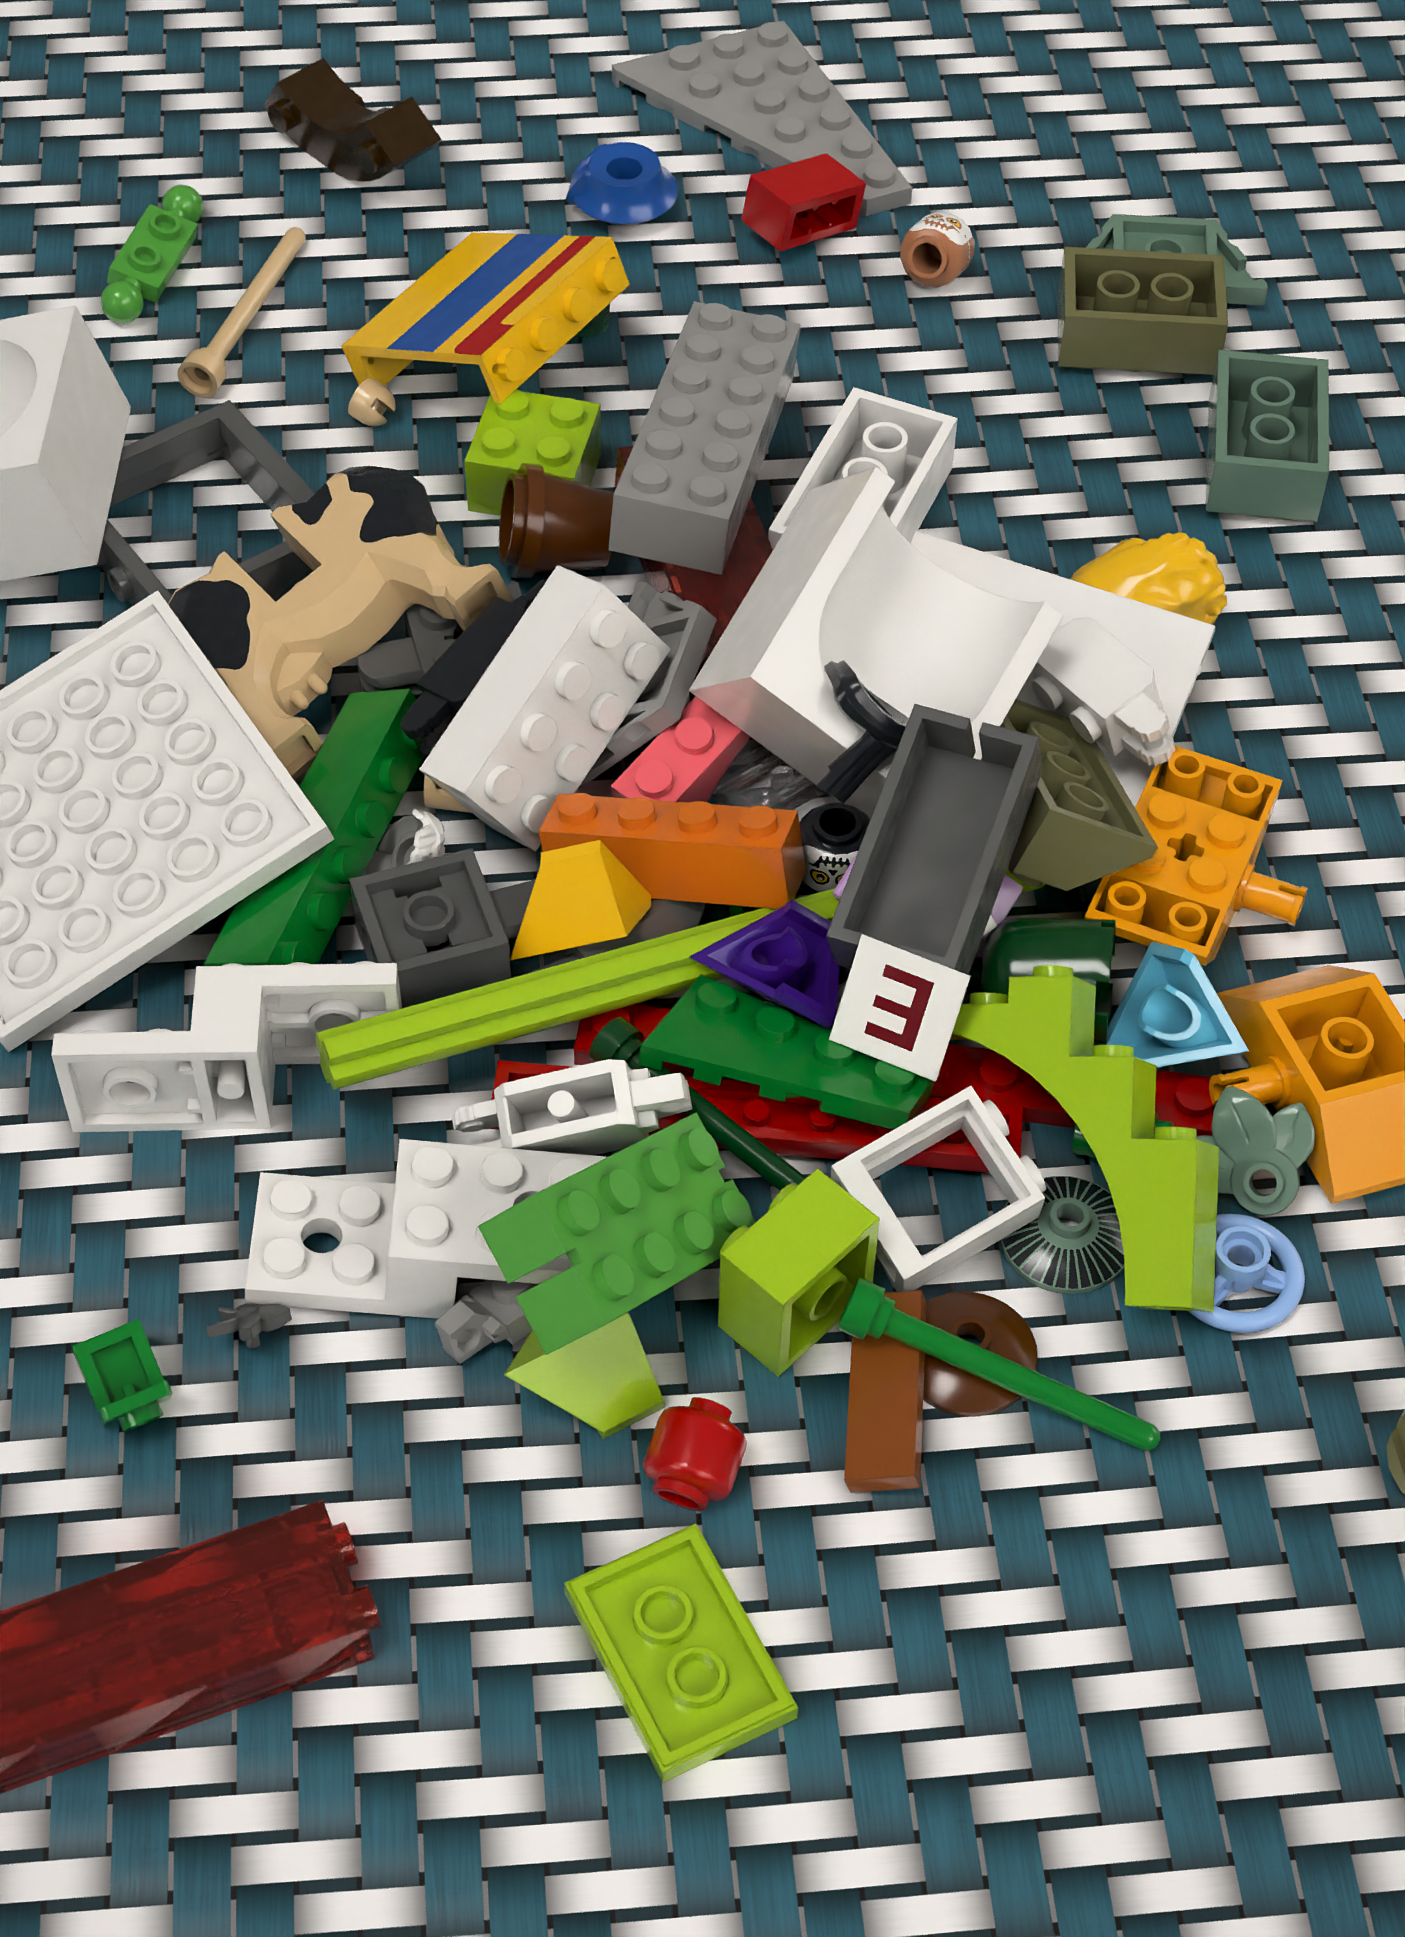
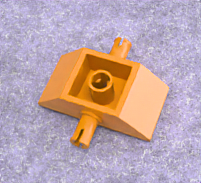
M1175 745L1176 751L1173 752L1169 761L1158 764L1156 767L1154 766L1135 807L1158 849L1152 858L1104 876L1084 919L1116 920V936L1148 947L1151 942L1183 948L1193 953L1201 965L1206 966L1216 958L1235 912L1239 913L1241 907L1295 926L1308 888L1304 886L1299 887L1254 872L1255 862L1283 780Z
M1327 965L1217 993L1249 1050L1243 1053L1251 1068L1224 1075H1213L1209 1082V1093L1213 1106L1216 1105L1222 1091L1229 1086H1234L1250 1093L1263 1105L1271 1103L1277 1112L1289 1105L1299 1102L1303 1103L1315 1129L1314 1148L1306 1162L1331 1204L1405 1184V1021L1375 973Z

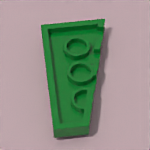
M700 975L642 1043L638 1061L640 1066L660 1071L664 1061L693 1068V1079L719 1086L723 1076L760 1085L759 1096L785 1102L786 1098L804 1096L818 1100L819 1109L822 1112L893 1130L916 1117L930 1097L934 1081L829 1040L831 1030L704 975Z

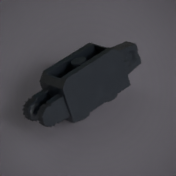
M545 580L539 581L525 595H521L512 603L496 596L416 683L423 693L410 706V710L405 712V716L401 717L402 722L400 724L402 726L401 729L410 740H422L418 748L425 760L545 584Z

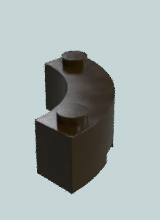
M324 58L277 82L264 104L270 122L278 132L286 133L303 151L335 174L350 180L373 181L380 179L433 149L442 140L413 97L392 108L383 107L378 111L367 109L362 97L356 94L338 77Z

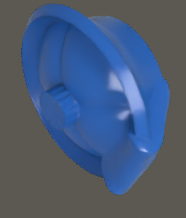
M631 142L602 144L596 147L578 164L571 179L566 201L571 205H577L583 212L597 220L611 224L632 225L652 220L666 212L677 198L678 185L674 176L661 165L658 156L650 148Z

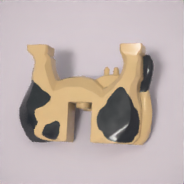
M377 466L350 467L334 474L308 501L278 507L270 513L290 549L313 570L311 574L295 584L290 591L276 602L223 551L218 555L208 574L175 590L168 603L169 607L294 780L311 767L323 741L314 727L305 718L293 716L301 710L307 709L309 704L319 694L327 692V683L331 679L332 668L365 653L389 632L404 611L415 603L433 609L443 619H456L460 627L465 631L496 596L508 602L513 599L500 573L491 564L473 567L460 565L432 511L424 485L411 474Z

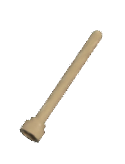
M292 227L287 230L208 346L191 351L178 368L177 375L181 385L189 393L198 397L208 398L217 392L226 378V357L305 243L306 237L302 229Z

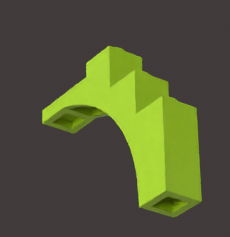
M1039 965L1033 967V976L1009 977L1008 995L1000 993L970 994V1004H961L950 1040H972L1005 1056L1029 1073L1056 1098L1077 1124L1098 1160L1109 1185L1119 1219L1124 1251L1125 1305L1150 1310L1214 1312L1219 1147L1196 1139L1197 1130L1185 1127H1156L1154 1139L1157 1065L1135 1057L1134 1048L1130 1046H1094L1096 986L1074 977L1073 968Z

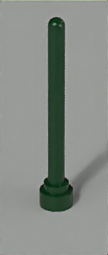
M617 1017L608 1022L599 1031L591 1044L589 1057L594 1062L608 1059L625 1060L631 1070L648 1068L638 1065L640 1048L644 1042V1034L623 1017ZM662 1066L661 1071L648 1068L651 1077L673 1074L664 1066ZM689 1086L692 1110L681 1112V1114L688 1117L697 1112L706 1131L714 1140L770 1184L781 1191L791 1183H795L798 1186L807 1178Z

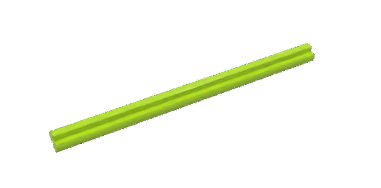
M1008 868L1005 874L1024 887L1020 894L1040 889L1045 885V883L1040 887L1028 885L1012 875ZM835 888L794 899L795 902L832 922L840 900L833 895ZM757 909L316 1032L315 1042L321 1056L320 1065L326 1082L331 1083L333 1090L683 991L689 989L700 975L715 981L725 979L722 975L689 958V956L777 909Z

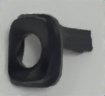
M842 660L839 663L830 661L824 666V671L832 683L834 699L841 712L850 721L865 729L866 732L828 766L830 771L816 786L844 804L865 779L887 757L897 751L909 718L869 691L860 682L850 666Z

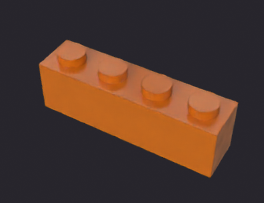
M586 793L558 794L539 829L543 852L601 840L650 893L651 899L779 909L791 899L794 900L806 872L798 810L772 809L768 806L715 805L703 801L691 803L658 801L644 797L591 796Z

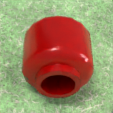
M694 1397L691 1399L689 1407H668L661 1413L642 1465L644 1473L654 1483L651 1491L656 1496L671 1504L695 1511H705L708 1503L721 1502L727 1498L732 1491L747 1447V1441L743 1432L729 1421L732 1414L730 1409L715 1401Z

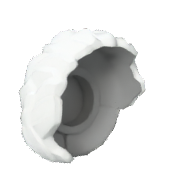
M414 809L412 816L403 817L389 827L363 875L444 855L445 830L443 824L433 814Z

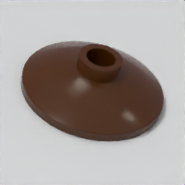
M952 1292L927 1301L926 1323L960 1338L969 1337L981 1342L978 1346L1033 1371L1036 1370L1037 1346L1033 1333L1022 1316L1006 1303L992 1296L976 1292ZM925 1353L923 1400L934 1408L953 1415L977 1417L1002 1411L1022 1397Z

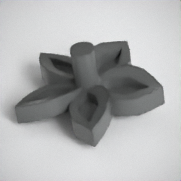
M246 1303L236 1308L218 1306L221 1322L206 1326L208 1338L238 1331L240 1340L246 1342L247 1348H256L260 1346L258 1334L261 1331L269 1332L276 1330L291 1321L290 1308L280 1304L262 1305Z

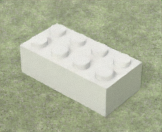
M853 387L769 528L767 560L810 489L873 467H878L895 481L883 505L893 525L911 543L915 532L918 531L952 469L958 418Z
M557 565L419 770L490 828L536 852L541 844L539 829L557 795L574 794L671 649L604 584Z

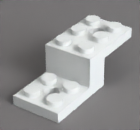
M361 961L354 964H308L296 962L288 965L244 966L231 963L222 966H196L190 1031L152 1029L147 1032L86 1030L80 1033H54L51 1056L72 1131L271 1129L275 1065L320 1064L321 1056L315 1042L316 1032L402 1009L397 963ZM335 1013V1014H342V1015H340V1016H334V1015H328V1014Z
M400 1139L395 1184L260 1172L245 1285V1303L262 1305L280 1304L287 1307L439 1319L454 1306L457 1277L506 1281L478 1225L535 1193L606 1157ZM314 1233H328L337 1238L340 1245L333 1251L316 1253L309 1250L303 1244V1241ZM565 1253L513 1282L540 1284L572 1267V1264Z

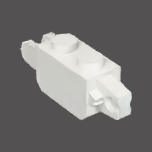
M1091 617L1074 618L1063 627L1058 624L1033 668L1035 679L1031 682V686L1039 700L1052 711L1060 708L1069 716L1071 724L1085 741L1093 743L1097 740L1114 756L1126 748L1138 759L1142 758L1143 763L1147 762L1148 766L1153 764L1156 767L1158 764L1168 762L1176 750L1173 737H1170L1169 732L1166 733V730L1170 728L1167 714H1164L1162 700L1159 697L1154 669Z
M608 1059L503 1083L494 1089V1100L458 1108V1110H454L452 1121L454 1130L463 1131V1133L499 1127L501 1139L481 1143L476 1146L593 1156L625 1149L648 1137L649 1132L659 1129V1118L692 1110L688 1082L681 1073L651 1077L648 1068L631 1070L625 1060Z

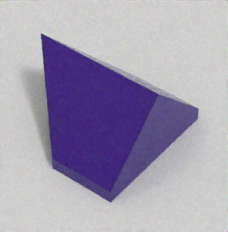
M792 899L774 912L689 956V958L794 1015L825 1028L830 1027L835 1021L840 965L835 964L826 937L831 922Z

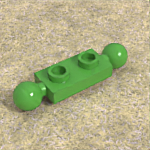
M188 185L171 187L163 197L162 209L149 204L110 265L107 279L109 285L101 295L102 310L110 320L121 324L130 323L141 314L144 305L143 298L154 303L158 301L196 239L198 228L196 222L203 213V200L194 188Z

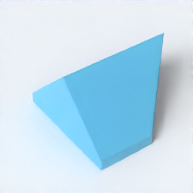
M1151 942L1108 1026L1107 1045L1133 1047L1135 1057L1155 1064L1157 1067L1248 1052L1246 1044L1196 956L1183 948Z

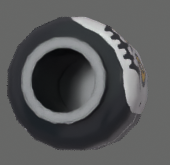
M830 803L813 808L802 817L800 830L806 872L802 880L806 885L818 892L836 888L859 851L870 822V818L866 813L851 805Z

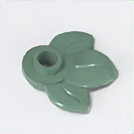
M1234 1086L1226 1087L1214 1108L1211 1127L1213 1136H1196V1139L1219 1147L1218 1193L1234 1194L1239 1204L1254 1214H1277L1290 1206L1298 1194L1300 1177L1297 1169L1311 1154L1315 1143V1129L1312 1119L1303 1103L1299 1102L1289 1105L1272 1116L1266 1106L1255 1096ZM1264 1169L1273 1173L1277 1181L1276 1189L1273 1193L1261 1194L1254 1188L1252 1179L1257 1170Z

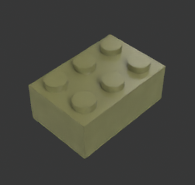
M1064 247L1057 296L1058 366L1081 369L1098 368L1130 370L1134 372L1153 371L1184 373L1188 375H1214L1218 350L1224 349L1228 328L1224 255Z

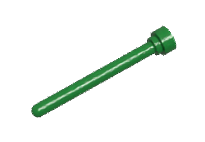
M858 1278L839 1320L838 1330L861 1340H864L866 1334L878 1340L884 1334L1140 1450L1150 1451L1158 1446L1160 1432L1154 1424L894 1308L895 1300L883 1296L885 1288L863 1278Z

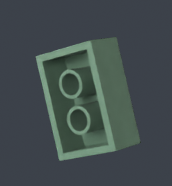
M1218 350L1208 406L1205 511L1317 522L1329 475V360Z

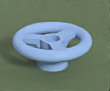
M1241 1214L1217 1215L1214 1312H1189L1210 1326L1230 1332L1251 1333L1276 1326L1295 1310L1303 1295L1305 1275L1300 1255L1283 1233L1260 1219ZM1271 1251L1280 1261L1283 1271L1276 1270L1268 1264ZM1251 1288L1280 1294L1267 1307L1252 1312H1234L1218 1307L1232 1292L1241 1293Z

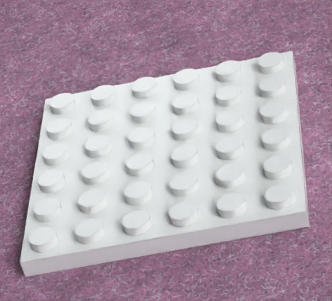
M158 590L0 690V1043L8 1052L334 840L327 825Z

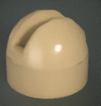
M368 378L354 392L349 402L348 413L356 420L368 426L377 427L385 425L388 422L383 416L386 409L393 413L396 409L393 393L374 378Z

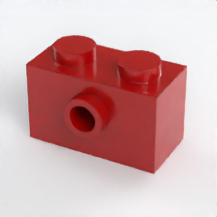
M827 153L752 174L749 178L741 221L779 251H784L856 228L866 183Z

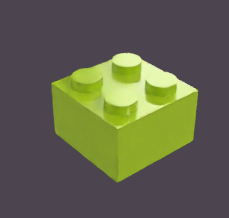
M515 390L500 404L494 403L490 393L464 461L468 511L500 516L507 478L510 473L517 474L522 463L542 465L544 472L590 486L601 456L600 403Z
M818 1168L798 1186L795 1183H791L784 1187L773 1199L768 1212L751 1227L743 1225L736 1229L721 1248L718 1327L779 1377L839 1322L858 1278L860 1277L873 1283L880 1218Z

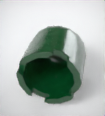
M1070 918L1007 919L998 924L988 934L982 956H975L969 972L971 977L967 986V994L1000 993L1008 995L1009 977L1033 976V967L1039 965L1073 968L1074 977L1096 986L1094 1046L1107 1045L1113 995V983H1110L1111 959L1112 956H1115L1116 920Z

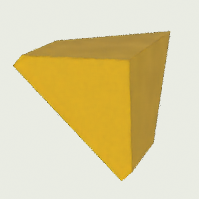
M601 840L541 852L540 868L510 961L627 937L651 908V895Z

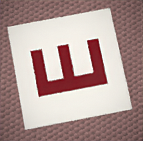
M862 934L829 1040L936 1082L971 976Z

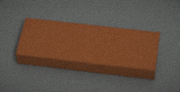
M922 1290L884 1293L883 1296L895 1300V1309L926 1322L927 1302ZM867 1334L864 1340L852 1336L844 1482L850 1493L920 1488L925 1353L884 1334L881 1335L879 1340Z

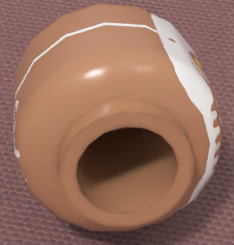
M936 212L925 216L906 232L900 246V259L905 272L913 281L925 287H941L950 284L969 267L974 256V238L970 228L961 218L951 213Z

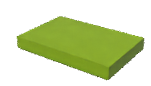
M696 1523L564 1583L565 1595L662 1783L797 1719V1704Z

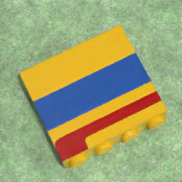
M472 232L343 343L341 347L358 385L368 378H374L385 386L413 360L479 365L494 403L501 404L623 292L630 283L612 237Z

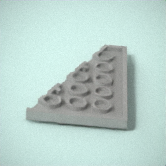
M784 20L765 23L760 27L733 34H722L716 38L690 45H679L671 50L612 65V82L617 88L627 84L645 93L646 103L658 109L669 111L673 117L702 132L712 128L730 137L731 147L742 153L754 155L758 158V161L771 168L824 153L829 154L866 183L860 214L864 216L911 204L912 186Z

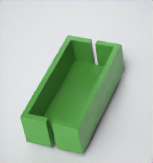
M697 1112L535 1193L478 1225L508 1284L565 1253L571 1262L572 1267L515 1297L546 1355L605 1326L720 1258L723 1244L736 1229L743 1225L751 1227L756 1223L751 1214L749 1203L739 1192L733 1179L725 1183L719 1173V1170L726 1166L719 1155L715 1140L706 1131Z

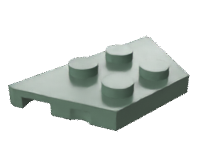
M1112 214L1103 225L1101 235L1093 238L1086 247L1224 255L1227 304L1265 305L1268 284L1263 278L1253 280L1245 270L1247 258L1237 246L1228 241V234L1213 219Z

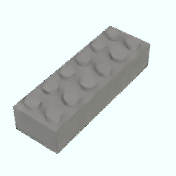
M693 302L613 494L609 539L610 551L709 573L723 574L793 381L801 324L785 321L775 315H756L729 309L727 306L719 303L704 304Z

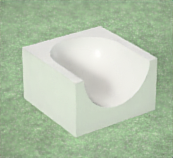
M76 305L0 320V582L97 565L131 406Z
M873 467L808 491L689 689L692 694L815 785L830 771L828 766L866 732L865 729L850 721L838 707L834 699L832 683L824 671V666L830 661L839 663L844 660L869 691L908 718L914 704L970 718L976 749L974 758L981 760L982 752L978 733L982 722L1001 726L1064 616L1046 601H1020L985 591L954 576L924 556L904 538L889 519L883 502L895 481L878 467ZM896 752L887 757L844 804L858 808L871 819Z

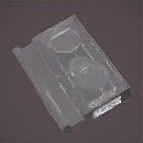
M759 744L733 760L709 800L712 798L716 799L718 805L768 806L772 809L794 810L806 802L822 796L825 792L763 745Z

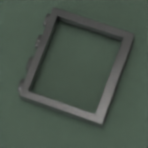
M228 400L123 447L110 507L221 456L227 460L272 512L278 507L306 502L315 493L239 409ZM107 519L98 563L91 567L94 569L101 567L107 574L114 594L121 602L128 600L134 606L158 590L168 604L173 594L169 593ZM286 541L238 563L275 602L290 591L295 584L313 572L290 549Z

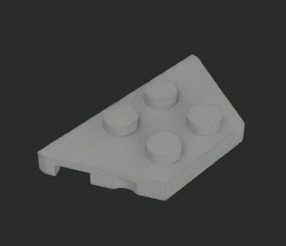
M644 581L636 584L628 608L671 650L580 785L587 784L680 720L683 709L690 701L689 689L695 680L700 664L708 653V642L717 621L701 605L689 600L683 601L677 595L666 590L660 593Z

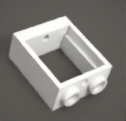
M972 1086L967 1087L845 1157L831 1167L830 1179L880 1218L875 1258L897 1292L916 1290L1040 1216L1045 1200L1042 1192L1046 1190V1184L1039 1169L1027 1155L1020 1158L1017 1156L1006 1139V1136L1009 1135V1128L1002 1113L991 1100L982 1103ZM962 1129L1011 1205L921 1256L873 1179Z

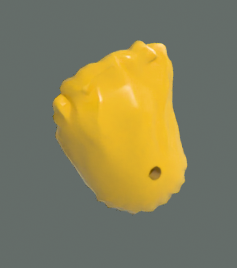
M1183 532L1163 534L1158 539L1150 538L1146 542L1139 538L1121 540V542L1101 556L1083 565L1070 578V580L1211 625L1227 605V596L1224 594L1226 588L1224 575L1217 566L1216 556L1206 550L1204 542L1194 537L1189 538Z

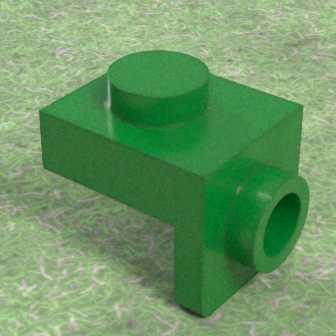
M139 1318L72 1346V1352L103 1427L119 1421L123 1432H126L163 1416L159 1403L169 1400L173 1393L168 1381H164Z

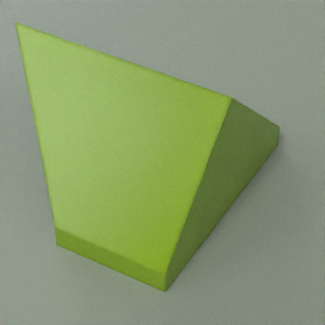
M629 1312L548 1355L545 1354L534 1331H531L504 1373L505 1376L596 1428L602 1439L664 1408L663 1397Z

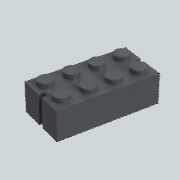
M914 704L826 935L835 964L851 969L861 935L863 934L969 975L1043 772L1039 737L982 722L978 733L982 761L974 758L976 749L970 718Z

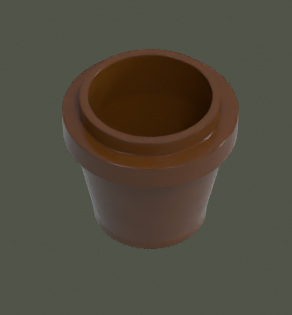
M522 463L517 474H509L504 488L499 522V558L501 565L509 566L512 578L529 580L532 579L534 573L553 572L557 565L568 570L605 568L611 555L609 539L613 492L544 472L542 465Z

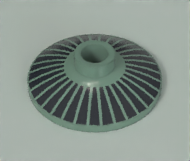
M1071 1176L1043 1178L1046 1190L1042 1192L1045 1200L1040 1216L999 1240L1006 1260L1026 1281L1055 1293L1082 1294L1108 1285L1125 1269L1119 1219L1111 1193L1100 1185L1082 1178ZM1009 1201L1006 1203L1005 1207L1011 1205ZM1059 1220H1071L1078 1223V1225L1067 1226Z

